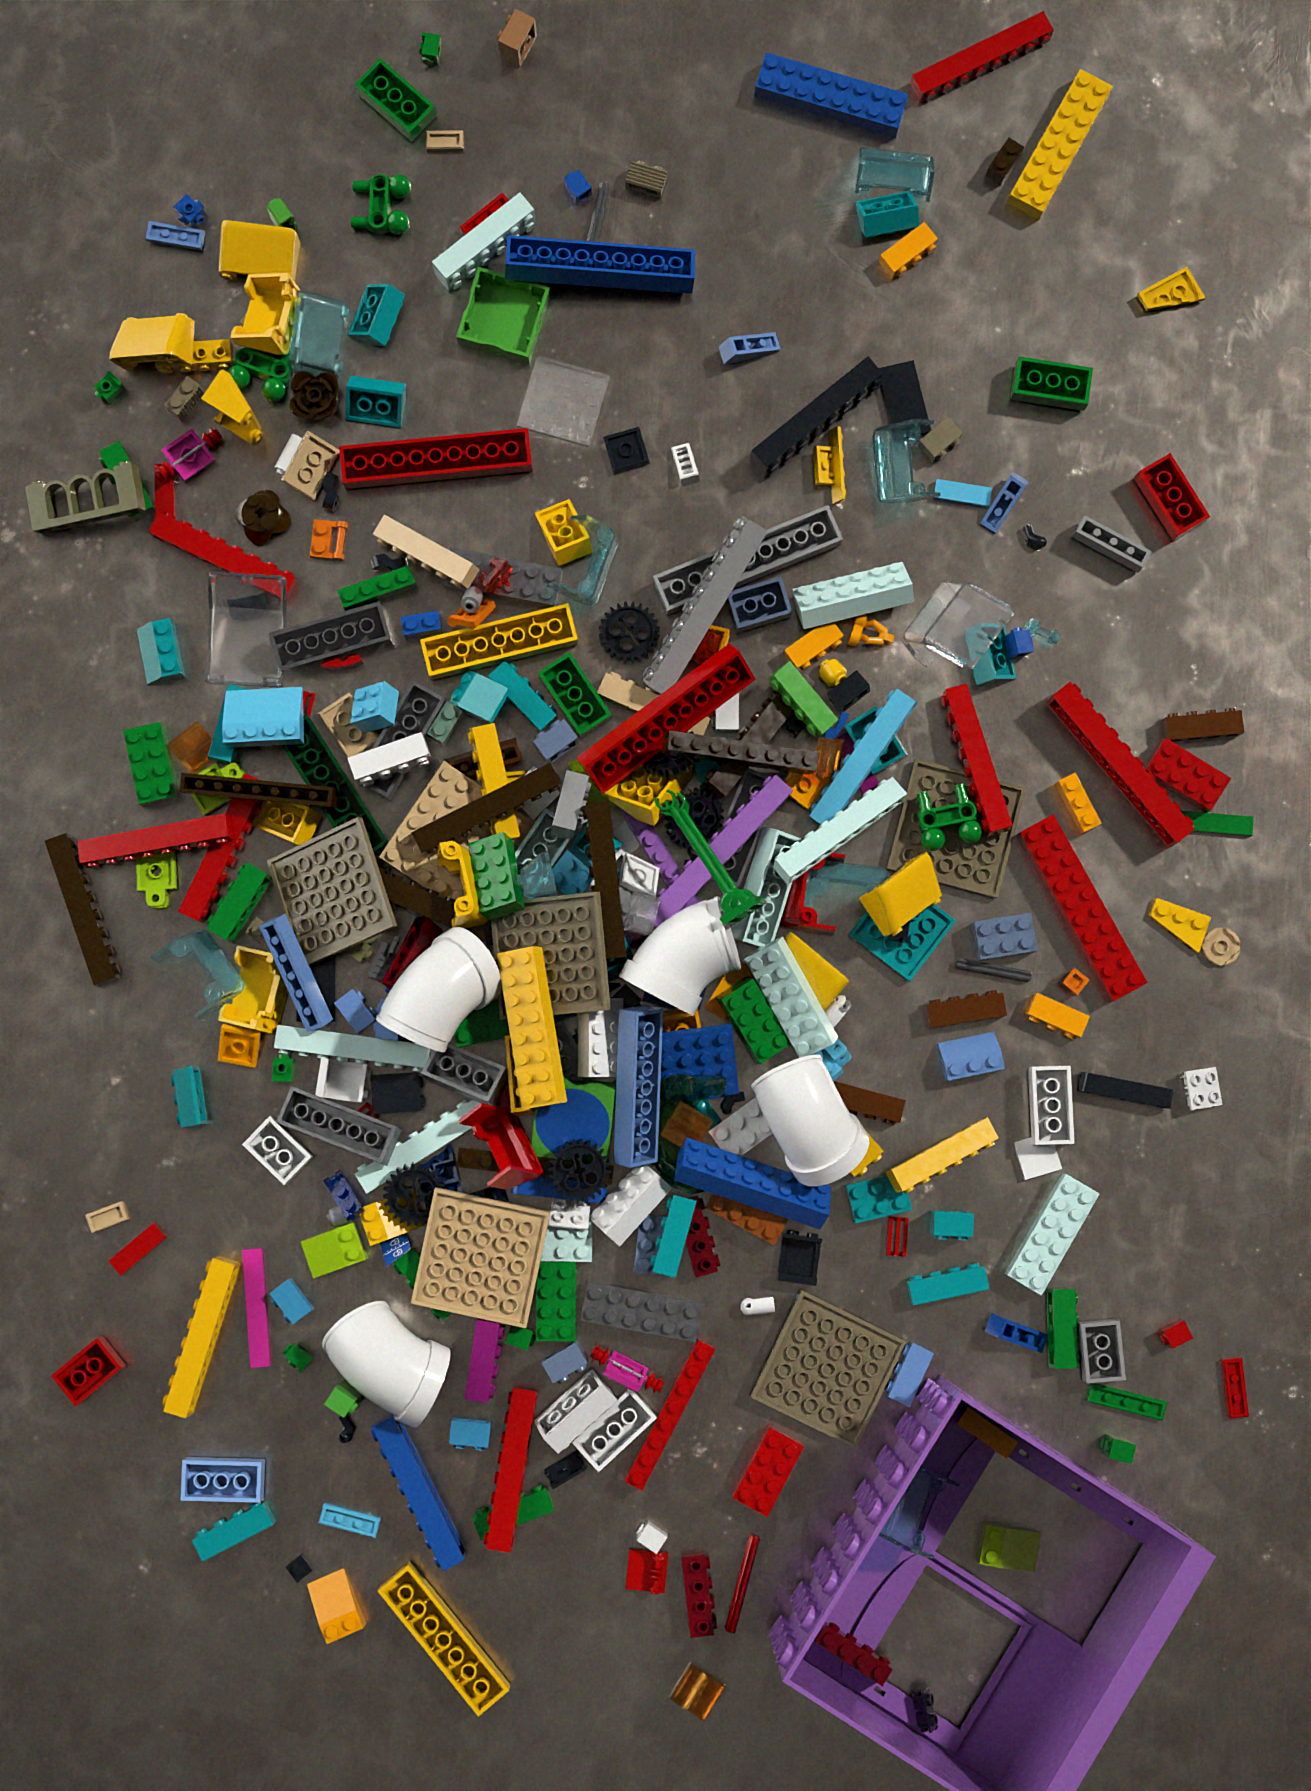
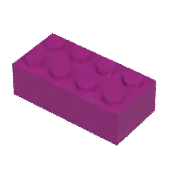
M480 1318L476 1320L464 1400L488 1403L490 1398L493 1399L495 1395L496 1385L493 1384V1379H496L499 1365L495 1364L496 1359H499L502 1349V1345L498 1344L499 1339H502L505 1329V1326L501 1325L502 1323Z

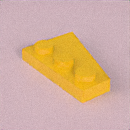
M1155 898L1149 915L1150 918L1178 937L1180 941L1191 947L1197 954L1200 952L1211 917L1159 898Z

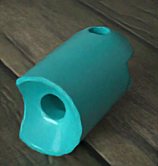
M706 1098L693 1102L692 1109L707 1131H710L722 1122Z

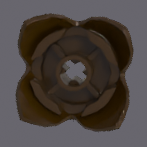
M307 371L294 372L291 379L293 398L289 403L291 412L301 418L325 419L332 416L338 406L336 396L339 385L336 375L330 372H322L318 376H314ZM314 394L318 395V399L312 400L311 396Z
M271 490L259 491L249 496L235 510L237 522L243 525L246 537L256 546L266 543L272 533L284 532L291 526L289 513L280 505L278 495ZM263 511L266 515L259 519L258 513Z

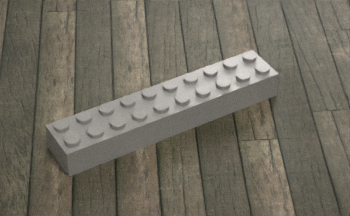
M829 505L767 529L766 536L734 588L840 546L843 538ZM721 549L653 576L654 586L667 615L682 610L684 604L687 601L690 602L695 586L701 584L704 571L707 568L710 569L715 553L717 551L720 552Z
M743 516L735 520L732 526L733 531L724 538L722 542L724 546L720 552L717 551L712 559V566L704 571L701 584L695 586L692 592V599L684 604L682 608L683 614L680 618H676L672 625V632L670 635L667 634L662 641L663 647L660 651H656L652 658V665L643 672L644 683L658 693L662 694L678 681L768 531Z

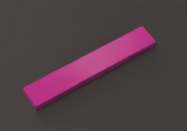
M263 1248L242 1250L250 1368L271 1366Z

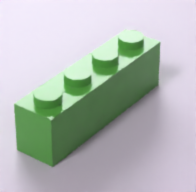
M791 661L783 664L767 678L770 681L771 687L782 695L784 703L791 706L795 711V716L806 724L810 734L818 737L838 721V718Z
M344 1379L334 1388L324 1405L344 1418L347 1414L352 1415L359 1408L364 1398L362 1394Z

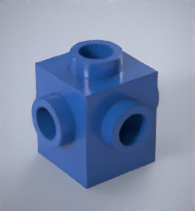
M186 194L174 206L176 213L179 215L178 219L185 226L188 224L194 228L204 221L206 216L203 210L204 206L199 200L196 199L194 201Z

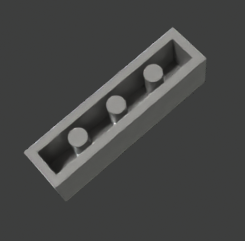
M1086 515L1082 518L1072 536L1137 573L1144 567L1152 552Z

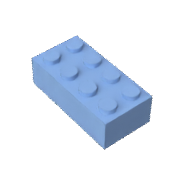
M186 1457L182 1460L181 1501L260 1503L264 1499L265 1459Z

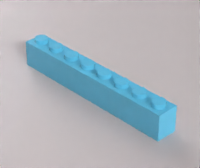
M899 689L892 690L886 698L888 701L886 705L878 709L875 714L877 717L875 721L867 725L864 730L866 732L864 737L856 741L853 746L855 748L853 753L845 757L842 762L844 764L842 769L834 773L831 778L833 780L831 785L823 789L820 794L822 795L820 801H816L810 808L811 814L809 816L822 824L827 820L831 821L837 812L843 811L917 705V701Z

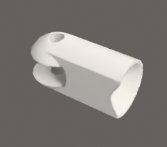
M843 995L837 996L824 1011L833 1028L851 1006L850 1001L846 1000V997Z
M773 1297L760 1299L746 1298L741 1302V1311L745 1315L752 1316L775 1313Z

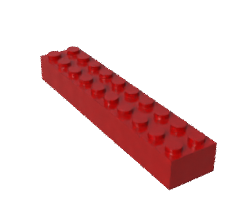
M528 428L339 446L342 483L345 489L533 471Z
M729 643L576 759L589 776L593 785L604 794L662 750L663 735L670 730L687 732L756 680L740 651Z
M1067 683L1046 702L1169 848L1179 843L1195 829L1193 821L1181 813V807L1175 801L1172 802L1166 789L1162 786L1159 787L1155 782V776L1142 767L1144 766L1143 762L1131 754L1130 747L1125 742L1122 743L1116 730L1112 727L1109 728L1105 723V717L1093 709V703L1081 695V689L1075 683Z
M1054 814L1017 834L1019 841L1109 1002L1116 1001L1147 984L1146 978Z

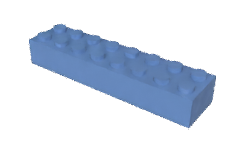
M643 1005L619 1009L614 1163L629 1168L658 1161L663 1008Z

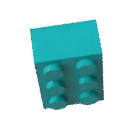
M887 1175L844 1185L855 1224L912 1210L909 1194H904L903 1191L896 1193Z

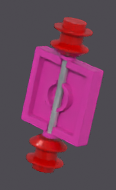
M209 428L210 433L206 434L203 432V440L201 441L195 431L190 429L161 449V452L170 463L162 461L160 468L155 466L156 470L154 473L160 481L164 480L167 482L166 477L169 475L174 477L175 469L185 482L213 463L215 458L207 449V446L214 449L216 442L222 444V436L219 431Z
M601 1344L599 1347L594 1346L589 1356L592 1358L591 1362L594 1360L599 1361V1366L604 1365L606 1362L607 1366L603 1374L610 1380L625 1385L629 1390L639 1392L642 1384L645 1383V1391L650 1388L653 1390L654 1395L655 1392L660 1393L664 1385L663 1377L657 1379L655 1378V1373L649 1376L646 1375L648 1367L615 1350L609 1356V1349L603 1351Z

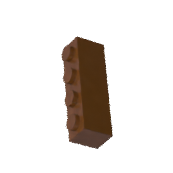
M1235 708L1224 709V712L1207 710L1205 714H1198L1197 711L1187 712L1184 716H1179V713H1171L1162 720L1164 739L1168 738L1172 742L1240 736L1244 733L1242 710L1236 711Z
M516 737L499 742L504 765L522 760V754ZM473 751L443 759V761L467 777L476 774V771L479 770L477 763L473 761Z
M997 990L987 991L985 996H979L978 993L968 994L966 999H960L959 996L949 997L947 1002H941V999L930 1000L929 1004L925 1005L928 1028L1007 1016L1003 993H998Z
M833 1081L849 1113L856 1116L858 1112L865 1114L864 1118L875 1121L876 1117L884 1119L883 1123L895 1125V1122L900 1123L906 1100Z

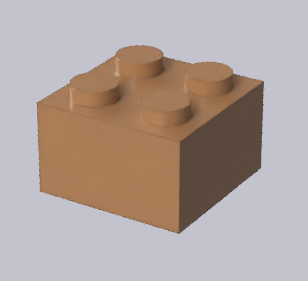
M517 9L508 16L505 29L501 30L497 37L500 58L518 67L521 66L537 37L535 18Z

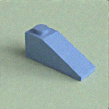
M776 332L729 337L719 346L724 364L738 363L781 350Z
M1012 472L980 524L996 533L1029 481Z

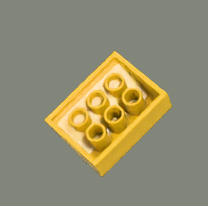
M641 765L602 795L635 819L655 826L663 815L655 804V798H659V803L662 807H666L665 800L672 803V795L666 792L667 789L673 791L677 797V792L680 793L693 777V769L689 767V772L684 770L682 775L677 773L675 778L669 775L665 779L663 775L659 779L657 775L653 777L651 773L648 774L644 765Z

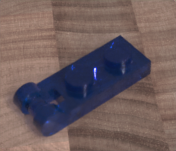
M340 1169L331 1178L327 1177L323 1180L348 1222L365 1211ZM338 1181H340L341 1184H339L338 1186L335 1187L334 1184H336Z

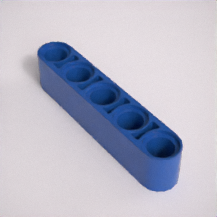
M537 1177L511 1188V1193L569 1200L568 1194L562 1198V1190L557 1193L555 1192L558 1185L551 1186L555 1181L554 1178ZM567 1180V1185L570 1188H574L578 1184V1181ZM580 1182V1183H581V1187L584 1188V1187H585L584 1182ZM600 1187L599 1189L602 1194L600 1195L595 1192V1199H592L589 1195L587 1202L602 1203L606 1199L607 1188Z

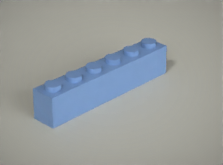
M286 914L261 924L259 928L306 1031L309 1032L323 1027L333 1018Z

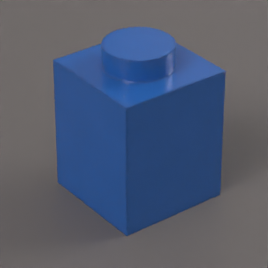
M580 170L566 175L564 187L576 205L592 195V187Z
M1015 628L1010 630L1011 633L1004 636L1008 658L1023 657L1034 652L1030 629L1022 630V628Z

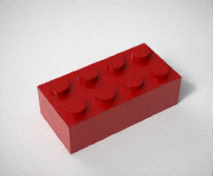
M1171 453L1140 470L1135 475L1136 483L1173 541L1202 525L1210 518L1209 513Z
M1168 738L1160 742L1144 768L1155 776V782L1205 813L1213 809L1231 780L1230 777Z
M768 1424L732 1493V1498L768 1517L805 1447L804 1444Z

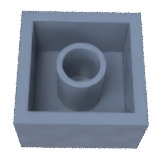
M565 719L555 721L550 725V730L546 733L542 731L534 737L536 739L533 741L535 749L547 764L553 763L579 744L577 735Z
M576 1339V1341H572L545 1357L541 1363L552 1383L558 1382L561 1384L569 1379L570 1373L575 1371L577 1374L586 1369L588 1358Z

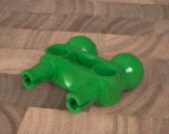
M376 174L369 181L353 180V191L370 192L369 215L367 217L352 216V228H368L370 232H375L378 235H384L387 232L400 235L408 230L410 221L407 214L399 210L391 212L392 196L401 199L410 194L411 182L409 178L401 174L394 175L393 177ZM385 184L383 188L378 189L379 185ZM383 220L382 224L376 225L377 221Z
M291 346L287 355H282L280 359H276L257 352L256 349L241 347L235 353L234 364L227 372L232 375L239 389L249 384L250 375L265 380L262 384V394L267 400L276 402L285 395V386L291 379L293 369L291 362L296 349ZM244 358H249L248 362H241ZM284 371V374L277 375V372Z
M965 784L954 786L958 803L931 808L928 792L917 794L920 808L919 813H917L918 825L922 832L921 843L925 849L937 851L944 846L945 836L941 831L942 829L959 826L958 834L966 843H975L982 837L983 830L980 823L977 822V809L973 801L968 799ZM961 810H969L971 816H963ZM924 818H932L933 824H926Z

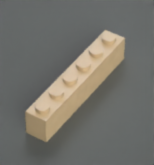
M386 515L382 517L373 532V535L378 538L377 542L385 547L388 545L392 546V551L399 555H402V553L406 554V558L415 564L417 561L422 563L421 567L429 572L432 569L435 570L437 576L444 580L446 578L451 579L450 583L458 588L463 586L468 589L480 570L470 561Z
M611 672V674L605 673L597 691L600 698L634 713H637L659 696L655 690L648 687L645 689L638 687L639 684L632 680H628V682L622 680L621 676L614 672ZM705 717L689 729L688 732L693 731L694 734L704 735L711 718Z

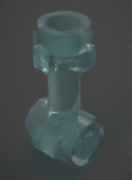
M1030 618L1027 621L1024 629H1030L1032 637H1035L1037 633L1048 638V643L1057 644L1061 635L1058 633V630L1053 629L1052 632L1040 627L1041 622L1034 618Z

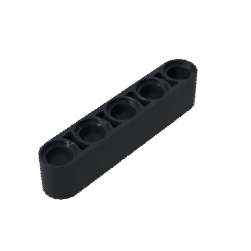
M1080 1072L1077 1091L1167 1109L1171 1108L1174 1091L1169 1088L1087 1072Z

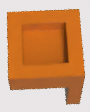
M1072 968L1062 984L1072 991V995L1076 996L1089 982V979L1076 968Z

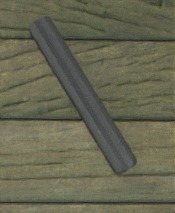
M601 182L599 185L587 241L598 242L610 188L608 183Z
M958 958L956 961L957 969L1027 982L1032 977L1031 971Z

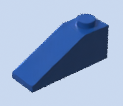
M992 1313L985 1332L1040 1353H1043L1048 1339V1334Z

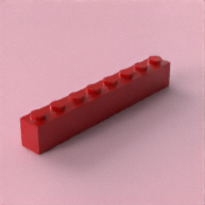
M1044 11L913 74L910 84L920 102L925 99L927 101L931 100L936 94L947 92L958 83L961 85L967 82L972 76H980L985 70L989 68L994 69L1007 59L1008 61L1013 60L1018 54L1022 52L1027 53L1038 44H1046L1050 41L1054 29Z
M158 512L148 531L152 537L288 602L297 584V580L292 572L288 570L282 572L277 569V565L269 561L264 563L255 554L250 553V555L243 553L244 550L236 545L231 547L222 538L216 537L214 539L209 536L207 531L200 528L196 530L192 528V524L184 520L179 522L175 520V516L168 512H165V514Z
M967 683L947 688L941 696V703L947 709V721L953 728L952 737L959 746L958 755L965 765L963 769L965 777L969 778L970 793L976 799L975 807L977 813H980L982 818V830L986 831L987 836L1010 831L1013 824Z
M244 773L243 778H242V779L259 780V779H257V778H255V777H253V776H251V775H248V774H246V773ZM232 798L225 814L231 817L234 840H228V843L222 845L210 844L178 912L201 923H204L211 914L210 908L219 898V889L227 881V873L236 862L235 856L237 852L244 846V837L246 833L248 834L251 831L252 821L255 816H258L262 801Z
M224 813L79 840L77 843L80 864L87 866V868H97L99 864L114 865L120 860L130 862L140 856L142 858H152L154 854L168 855L172 854L174 850L189 851L191 847L196 846L198 848H206L212 843L222 845L228 843V840H234L231 817Z
M697 1338L657 1418L625 1476L624 1482L641 1491L643 1490L716 1350L714 1346Z
M513 1388V1391L509 1392L507 1403L510 1404L509 1412L505 1413L504 1423L507 1426L506 1432L503 1431L501 1436L503 1450L502 1452L499 1451L497 1463L500 1464L499 1472L496 1471L494 1477V1484H497L496 1492H492L491 1495L493 1509L492 1512H489L487 1524H490L489 1532H486L484 1536L486 1549L512 1553L538 1398L537 1391Z

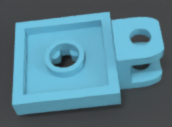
M839 1039L833 1045L811 1054L822 1056L823 1063L827 1067L833 1081L844 1073L842 1067L852 1057L847 1051V1047Z

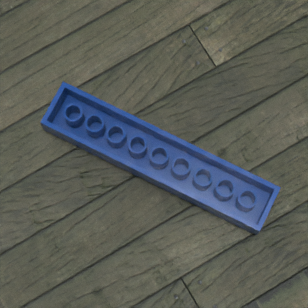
M507 235L505 280L692 294L695 280V249Z

